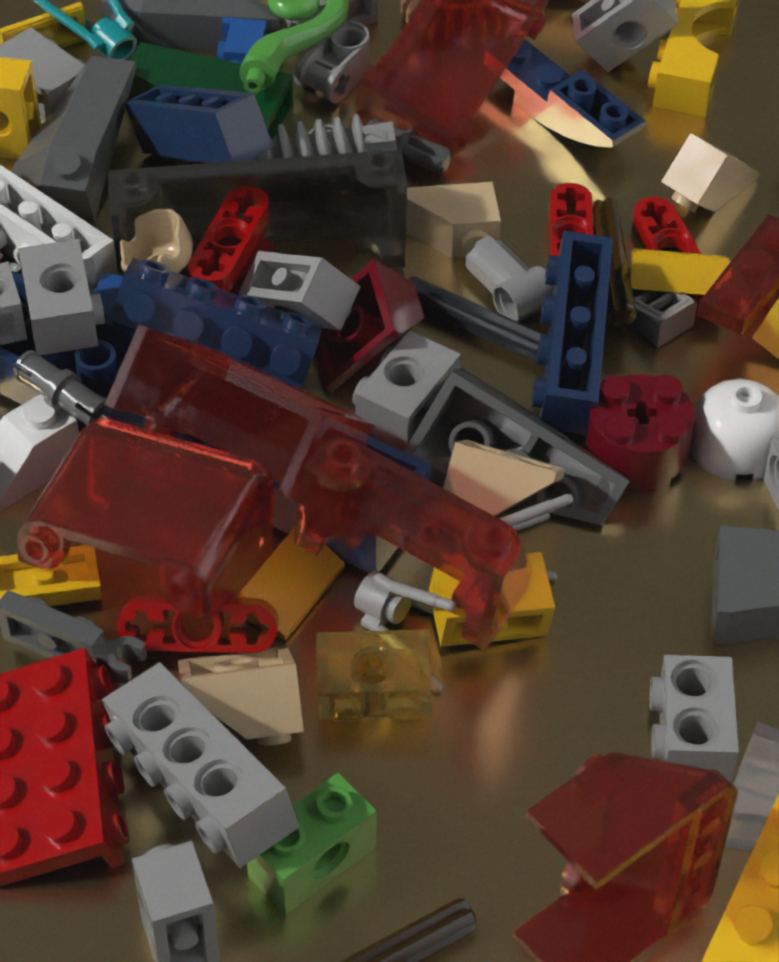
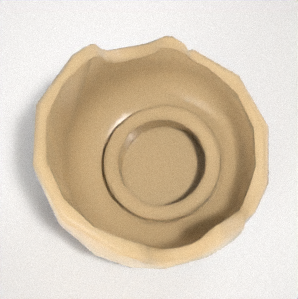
M155 209L140 215L134 222V238L129 242L125 240L120 241L122 270L125 272L133 257L140 260L146 259L159 262L167 266L170 271L181 274L188 265L193 253L192 238L182 217L173 209Z

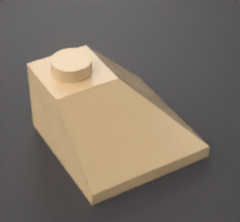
M288 646L267 648L259 653H227L178 660L181 684L208 711L245 739L257 738L259 745H277L289 742L291 740V733L304 732L296 663Z

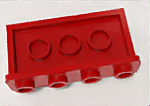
M85 647L0 674V887L100 856L111 868L124 865L125 863L123 845L129 844L130 833L126 818L119 809L118 795L124 793L125 785L121 769L114 760V745L105 730V725L110 723L111 720L102 701L103 698L114 692V685L105 665L98 667Z

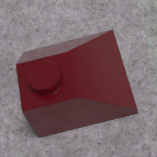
M374 259L351 278L361 287L353 302L351 313L345 320L341 331L322 328L315 355L324 389L331 393L425 318L415 284Z

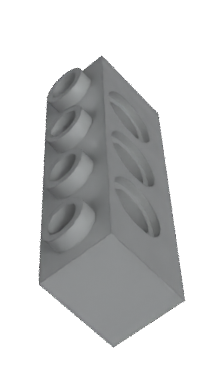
M160 662L102 699L111 720L110 723L105 725V730L113 745L122 755L130 751L135 756V764L149 785L154 787L160 783L165 788L164 793L168 802L181 819L185 820L191 816L197 822L195 825L200 837L214 854L223 850L241 868L299 828L286 787Z

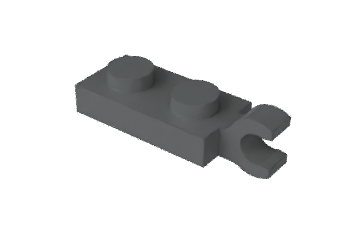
M7 590L0 599V628L3 639L43 656L52 658L85 647L98 667L105 665L111 678L123 684L132 680L131 666L120 662V660L130 657L144 662L147 658L145 644L140 639L132 636H122L114 640H105L104 630L91 620L81 616L74 618L51 608L39 598H26Z

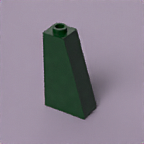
M141 42L131 59H126L136 61L137 66L128 100L160 84L248 92L244 88V82L239 74L241 63ZM279 71L270 88L255 94L271 139L276 138L278 124H284L285 126L294 109L293 74Z

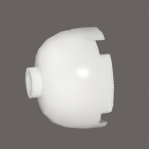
M738 378L722 381L703 393L694 406L695 422L690 445L692 457L706 471L723 479L736 480L737 474H753L752 480L764 478L771 440L779 438V395L770 387L755 380Z

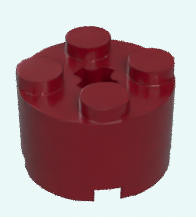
M645 374L612 375L604 378L600 383L597 409L591 408L586 450L631 480L625 491L644 493L661 490L670 485L671 478L679 472L682 474L687 466L695 422V411L691 400L682 390L683 385L681 381L674 376L666 374L659 376Z

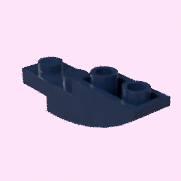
M520 34L486 52L485 66L515 90L513 104L539 123L565 137L593 146L612 148L645 126L646 121L583 70L570 76Z

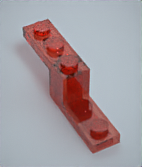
M771 214L767 215L699 302L698 316L740 335L744 334L762 309L769 312L779 298V218Z

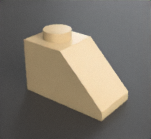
M690 133L661 182L675 190L671 199L685 208L695 212L701 206L715 213L755 182L760 172L726 151Z
M493 181L399 188V229L452 259L466 258V255L471 252L478 240L489 235L494 240H500L501 219Z
M470 440L458 441L454 445L439 504L453 507L451 515L458 519L482 523L483 517L491 518L560 481L564 477L566 468Z

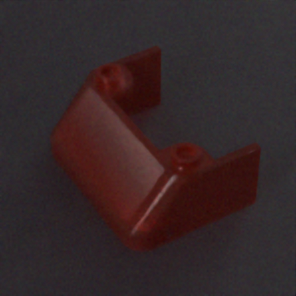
M141 324L138 325L104 404L112 409L138 414L146 418L143 427L157 435L168 439H173L175 432L191 435L272 474L271 478L280 483L277 493L304 505L308 504L310 498L321 500L367 444L375 426L374 423L217 349Z
M612 752L605 756L597 753L588 758L579 767L572 779L526 810V818L560 852L568 863L562 871L564 881L561 885L559 899L516 929L513 935L514 939L536 962H637L692 920L711 899L718 878L738 789L716 769L620 752Z

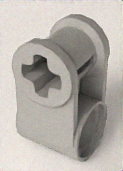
M344 22L332 35L319 42L312 50L307 51L296 67L294 78L296 85L303 89L311 87L325 94L326 99L333 104L341 102L348 92L365 78L371 70L370 33L367 27L358 22Z

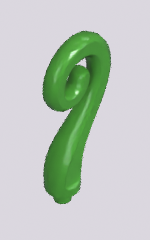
M267 0L271 12L291 21L311 18L316 14L320 6L319 0ZM325 0L326 6L313 19L276 31L259 39L249 49L240 67L239 74L244 82L246 91L257 94L261 90L270 88L281 65L286 60L318 44L337 31L347 17L349 0Z

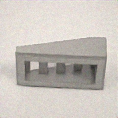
M632 288L633 294L637 291L641 294L634 297L637 317L631 325L657 348L694 326L697 302L685 293Z

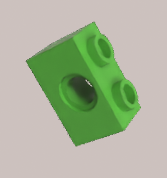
M339 772L292 805L299 825L298 829L247 863L248 876L285 916L376 848L377 811Z

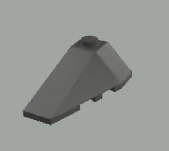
M101 0L103 18L110 17L112 20H115L116 16L108 0ZM119 0L125 14L134 22L130 32L136 38L137 45L141 42L172 49L217 51L219 41H223V17L266 20L267 35L283 30V19L271 12L268 6L257 0Z
M91 56L14 164L12 173L81 219L95 221L126 108L124 102L128 101L137 68L136 61Z
M463 368L451 371L404 452L432 464L431 480L441 486H444L455 442L470 440L566 468L563 479L518 504L532 507L550 499L571 494L573 496L571 504L550 513L601 526L605 523L631 481L519 403Z

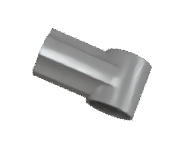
M490 235L478 240L471 252L466 255V268L493 294V300L499 314L522 322L540 313L544 295H552L553 286L544 284L546 270L541 266L529 269L499 239L494 240Z

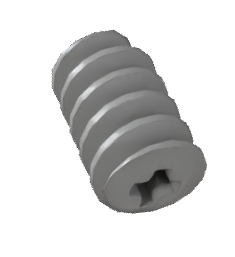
M353 114L350 129H345L339 116L335 117L332 131L327 132L321 119H316L313 134H308L302 121L297 122L294 136H289L284 124H278L276 138L271 139L273 147L266 151L271 180L275 185H283L287 172L294 183H301L305 168L314 181L321 179L324 166L331 178H338L340 176L342 164H344L351 176H356L359 173L361 161L366 169L368 168L366 138L363 124L358 114Z

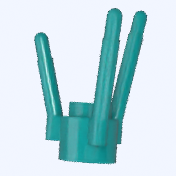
M32 0L84 39L96 52L100 51L106 58L126 60L136 48L137 40L130 32L134 22L125 14L119 0H108L116 16L115 20L105 17L94 25L85 18L86 28L48 0Z

